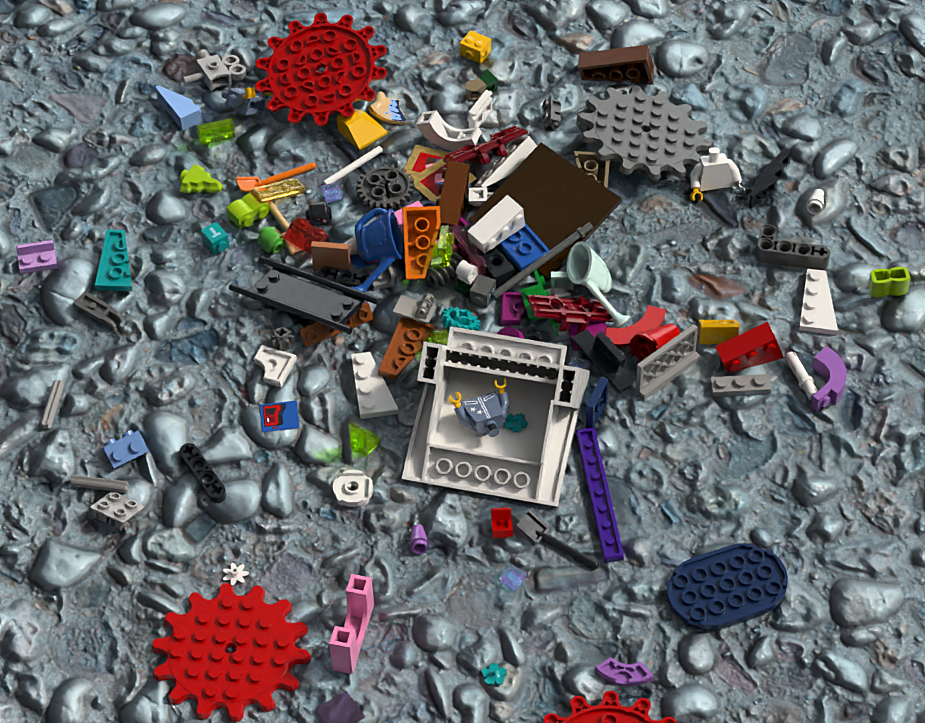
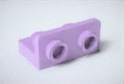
M52 240L16 246L20 274L57 269L56 252Z

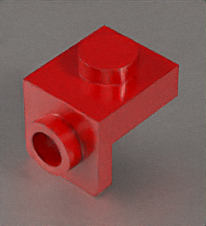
M510 507L491 509L493 538L505 539L513 537Z

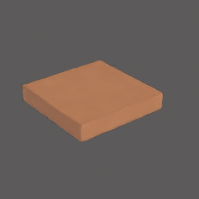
M312 241L311 252L314 271H320L323 267L351 270L349 244Z

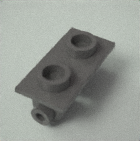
M551 93L542 105V109H544L542 117L544 130L548 126L558 129L561 125V102L558 99H553V93Z

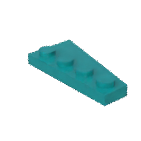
M106 230L95 282L96 290L132 291L125 230Z

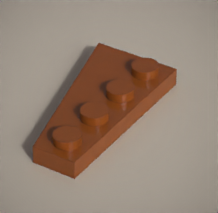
M401 317L378 369V375L396 380L422 350L423 343L428 342L432 338L433 332H437L432 330L437 329L438 326L418 323L413 319Z

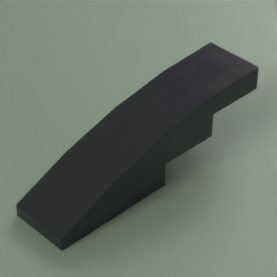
M785 148L774 157L757 179L750 194L749 207L751 209L776 190L777 181L783 177L784 168L790 164L791 151Z

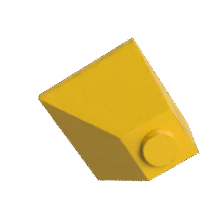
M354 109V115L350 119H346L341 114L337 116L338 131L358 150L387 135V131L367 112Z

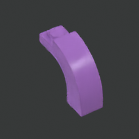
M828 346L814 357L813 369L827 381V384L813 395L811 408L816 412L822 407L828 406L830 402L836 405L841 400L845 390L847 377L845 364L840 356Z

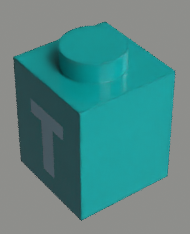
M217 222L201 229L202 241L213 255L230 247L227 233Z

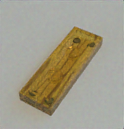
M292 178L252 188L251 195L260 204L305 193L306 187L298 179Z

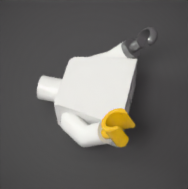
M710 148L708 156L700 157L699 163L696 164L690 174L691 189H693V192L690 194L692 201H695L694 196L696 193L698 194V200L702 201L703 194L699 191L733 187V184L737 186V189L744 190L743 195L737 194L738 197H744L747 193L746 189L741 186L743 182L738 167L731 159H727L725 154H720L718 148Z

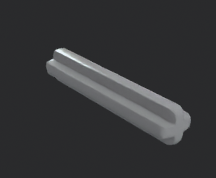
M61 380L53 381L40 422L42 429H50L64 388L63 381Z
M72 475L70 479L71 486L121 493H127L129 488L127 481Z

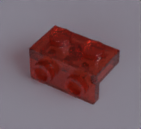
M299 217L291 222L284 236V239L312 255V241L327 242L329 238L324 230L315 228L310 225L308 220Z

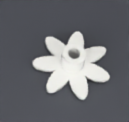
M232 563L231 569H223V572L228 574L223 580H231L232 586L236 584L237 580L240 583H244L243 577L248 576L249 572L243 571L244 564L237 568Z

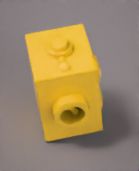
M471 30L460 42V55L480 64L491 52V39Z

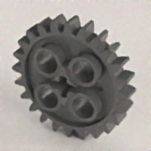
M378 164L377 169L371 167V171L365 170V175L360 174V179H357L356 185L357 197L360 203L364 202V207L369 206L370 210L383 208L394 211L395 207L400 210V205L406 207V201L411 202V197H414L415 191L414 179H411V174H407L406 169L401 171V166L395 169L394 164L391 167L385 164L382 168Z

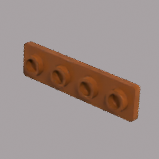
M362 303V307L344 325L353 328L373 320L369 303ZM311 321V325L300 329V334L306 347L341 333V331Z

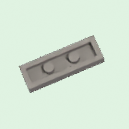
M769 374L711 377L710 381L713 397L771 394Z

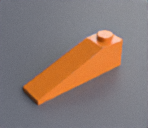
M440 206L402 207L401 220L406 280L425 279L441 225Z

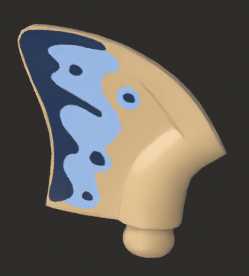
M377 92L374 103L368 106L369 112L374 117L389 123L407 124V119L399 106L400 99L387 98L383 92Z

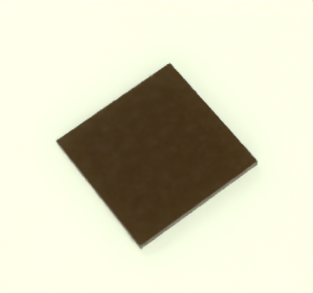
M541 142L469 219V222H478L479 219L485 216L508 195L523 208L525 223L549 250L575 233L578 227L581 228L590 222L593 229L587 232L584 238L580 237L536 269L540 275H543V277L550 281L551 272H558L567 262L571 248L577 242H585L622 202V198Z

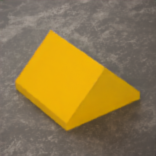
M698 320L699 344H721L739 335V322L737 320Z

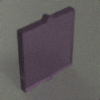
M347 690L315 708V711L322 719V723H357L365 718V715L358 707V702L352 699Z

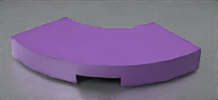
M610 657L594 667V671L601 678L619 686H639L653 680V675L641 661L635 664H623Z

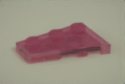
M457 224L450 227L452 241L457 246V250L460 251L461 257L463 259L466 258L469 264L476 266L479 275H485L486 261L483 256L477 254L475 245L467 240L468 236L464 229L460 230Z

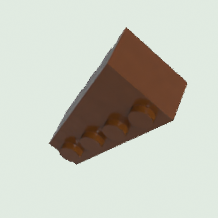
M648 45L579 53L578 70L582 80L605 81V79H611L614 82L632 80L631 83L647 81V84H654L655 69Z
M448 161L447 168H443L442 178L444 183H440L439 186L441 197L436 200V206H440L441 221L438 232L457 235L461 212L464 207V199L466 198V191L469 186L470 164Z

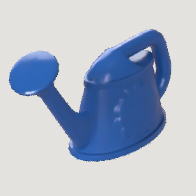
M373 209L356 223L355 238L359 256L369 263L380 260V263L363 284L351 288L366 292L367 288L395 259H403L402 233L396 214L392 209ZM381 215L379 218H377L376 220H374V221H373L372 223H370L369 225L364 226L367 222H369V221H370L372 218H374L375 216Z

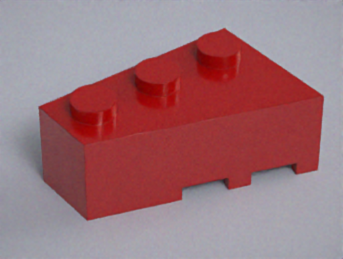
M768 321L715 346L728 373L784 359Z

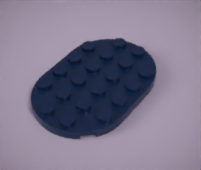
M750 543L729 545L688 559L675 568L668 581V602L675 615L688 625L708 630L721 629L760 616L777 607L783 600L787 590L788 576L786 568L779 557L768 549L763 550L754 547L755 544Z

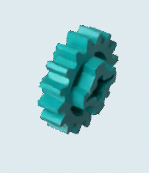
M452 307L444 308L439 318L443 327L449 328L448 331H450V326L479 331L481 326L477 316H472L470 311L466 309L460 310L458 307L454 309Z

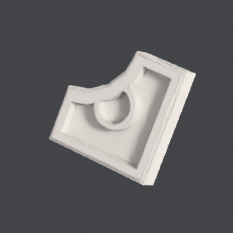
M261 345L254 357V363L261 366L265 372L263 381L278 387H282L297 360L294 354Z

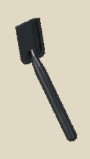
M531 510L516 525L534 543H539L541 539H544L552 546L593 569L599 567L597 561L555 537L548 535L549 526Z

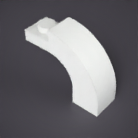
M437 110L423 112L416 123L420 132L429 141L450 151L465 147L467 144L475 145L482 133L479 127L469 129L451 127L444 122Z

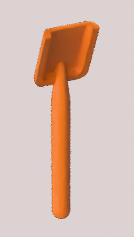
M311 162L268 177L262 181L259 177H236L235 181L241 192H259L265 190L264 185L273 184L316 168V164Z

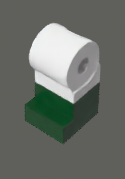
M462 260L456 269L457 283L454 285V290L468 298L470 296V289L478 276V268Z

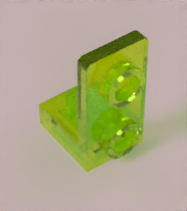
M353 422L349 424L350 446L355 453H360L366 457L381 443V438L367 428L363 430Z

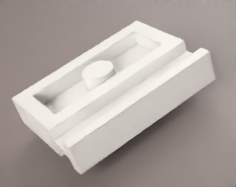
M485 90L468 112L467 121L469 122V128L480 127L491 113V91Z

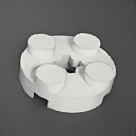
M345 471L342 473V476L334 480V497L341 506H365L369 503V499L373 494L372 480L370 477L365 476V473L362 471ZM351 486H355L357 490L350 491L348 489H351Z

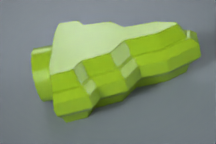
M195 164L190 170H183L180 175V192L188 194L191 192L201 193L203 191L218 193L223 189V185L218 180L211 178L210 173L204 171L203 167Z

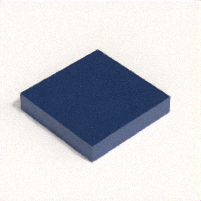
M600 378L586 405L585 429L595 428L607 405V378Z

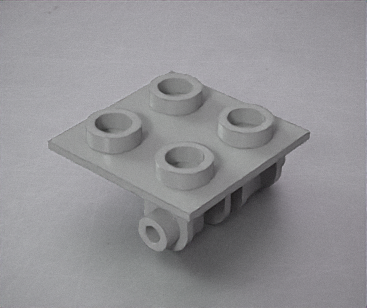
M427 293L421 301L401 295L392 313L402 318L413 319L418 323L429 324L436 309V306L433 305L434 297L432 294Z
M110 492L89 509L93 510L92 515L95 519L106 524L109 523L110 526L114 525L115 528L123 531L128 530L130 526L128 520L142 511L145 506L123 497L119 493Z

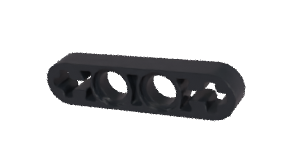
M192 443L182 445L180 448L181 459L206 496L213 503L223 502L226 499V489L199 449ZM186 452L192 453L193 458L191 459V456ZM197 463L204 465L201 469L193 468ZM205 477L213 478L209 483L202 481ZM214 487H215V490L217 491V493H220L219 495H217L216 493H214V491H213V488H214Z

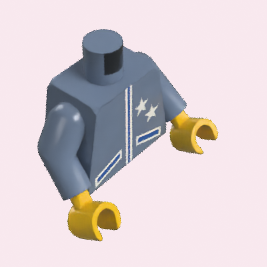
M255 87L224 88L221 96L226 99L225 105L244 115L263 113L266 99L268 96L273 95V93H256Z
M503 378V386H498L497 379L495 380V388L499 390V394L494 391L462 401L461 405L459 403L461 400L459 392H455L457 400H453L452 396L449 395L448 402L455 406L454 411L460 424L470 430H474L478 435L488 433L489 437L497 436L500 432L499 428L503 427V420L507 418L510 407L508 395L505 392L506 379Z

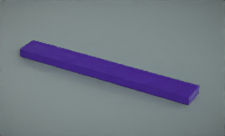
M595 428L575 430L604 563L624 560V553Z

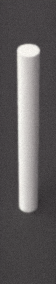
M380 146L374 148L323 181L324 186H330L382 153V148Z

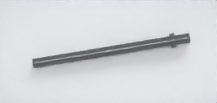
M588 222L583 227H578L575 233L492 292V295L498 298L580 237L584 238L585 234L593 229L592 224Z

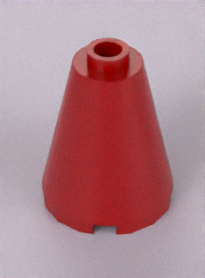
M669 323L637 333L630 340L632 356L636 355L639 360L637 362L640 363L680 334L679 328Z

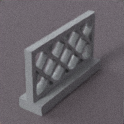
M693 324L638 363L636 381L631 384V390L643 400H646L700 360V355L696 352L698 327Z

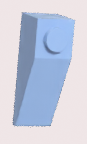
M159 85L155 87L158 101L182 130L201 122V109L191 99Z

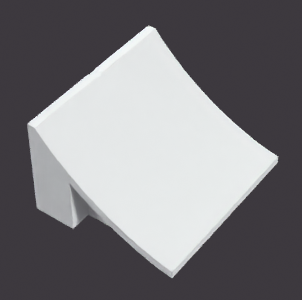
M450 326L447 346L429 342L423 343L417 381L426 382L415 419L402 479L558 506L571 443L590 371L565 366L567 346ZM503 378H505L507 381L505 392H507L510 406L508 415L511 413L515 416L522 413L528 422L527 428H522V431L513 432V429L508 430L505 428L504 422H506V419H504L503 427L499 428L500 432L497 436L489 437L488 433L478 435L474 430H470L460 424L454 411L455 406L448 402V397L451 395L453 400H457L455 392H459L461 394V400L459 401L461 405L462 401L494 391L499 394V390L495 388V380L497 379L498 386H503Z

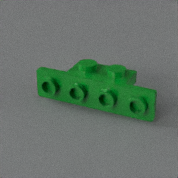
M537 270L534 271L537 285L520 290L530 322L543 318L534 316L527 296L549 295L548 289H543L546 286L543 275L539 276ZM549 318L555 337L559 336L557 329L560 327L559 323L554 322L553 318Z

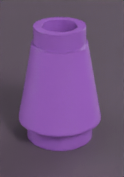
M420 524L413 525L409 547L413 553L423 554L428 550L429 541L423 526Z

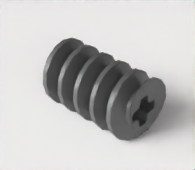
M451 252L448 256L433 264L431 268L427 269L426 273L429 285L433 289L439 290V286L443 287L445 282L449 283L450 278L455 279L457 266L463 259L457 253Z

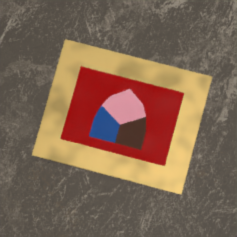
M415 145L403 170L406 169L407 174L415 177L445 157L449 152Z
M443 158L412 178L414 179L415 188L435 203L437 198L441 197L439 186L440 183H444L442 178L443 168H447V163L443 162ZM469 172V183L477 178Z

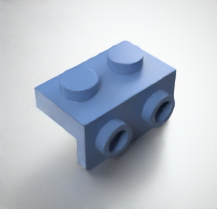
M130 430L122 434L121 439L117 441L111 439L104 443L105 447L101 451L103 454L105 453L113 469L149 452L139 430L134 433Z

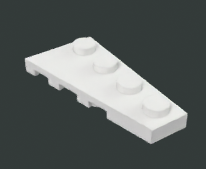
M807 269L799 331L830 335L838 334L826 271Z
M371 353L351 354L360 419L399 414V409L383 377L378 375V367Z

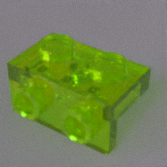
M232 118L197 126L200 145L235 138Z
M449 225L441 226L439 242H435L432 253V268L450 266L454 234L453 232L450 233Z

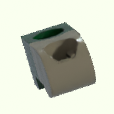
M488 69L482 71L481 77L466 83V98L468 100H478L485 90L492 93L498 90V79Z

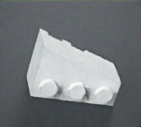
M508 195L505 196L468 230L469 240L484 253L493 249L525 226L523 208Z

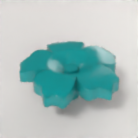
M510 413L507 415L506 422H504L505 428L508 430L513 429V432L522 431V428H527L528 425L525 415L522 413L515 416Z
M494 662L489 665V669L483 668L481 673L485 679L484 683L492 686L496 683V685L500 686L505 681L504 677L507 676V669L499 668L498 663Z

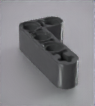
M766 224L760 228L756 254L760 262L814 270H825L828 268L830 259L828 247L776 239L777 230L773 225Z

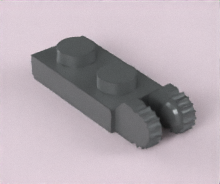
M86 291L73 302V308L97 322L103 323L110 330H114L116 324L108 318L109 316L119 323L124 320L122 314L114 310L112 306Z

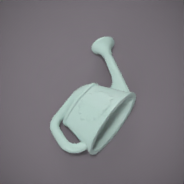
M583 241L577 242L571 248L567 258L568 277L574 284L587 287L612 316L614 321L613 328H620L630 319V316L617 313L602 295L608 293L611 289L612 279L604 261L587 243Z

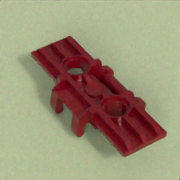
M511 126L495 134H490L489 142H484L480 145L467 144L465 147L446 154L443 162L447 164L448 161L461 163L468 160L472 164L484 163L486 165L490 163L488 151L492 150L493 154L505 157L507 156V151L504 144L528 134V131L517 126Z
M557 294L553 296H527L534 316L553 318L554 322L561 323L559 331H566L570 323L579 324L577 332H583L588 325V321L613 322L612 316L597 299H584L583 296L579 298L572 297L571 299L559 298Z

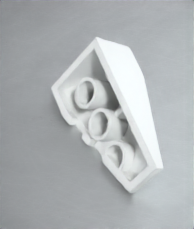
M529 136L512 140L505 147L507 156L494 160L491 164L493 168L487 170L474 187L484 188L511 175L537 147L535 142Z

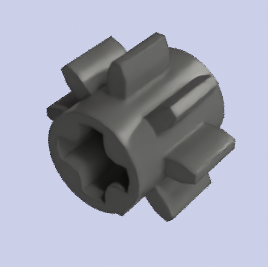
M278 328L274 330V335H270L273 348H277V350L286 351L290 349V344H294L292 331H288L286 328Z

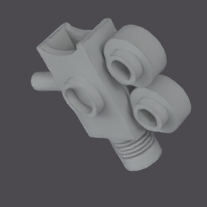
M203 49L198 51L195 56L198 73L183 77V82L187 84L203 79L210 91H213V89L220 86H232V79L235 81L244 79L246 77V67L239 64V58L235 55H226L221 60L218 55L210 56L208 51Z

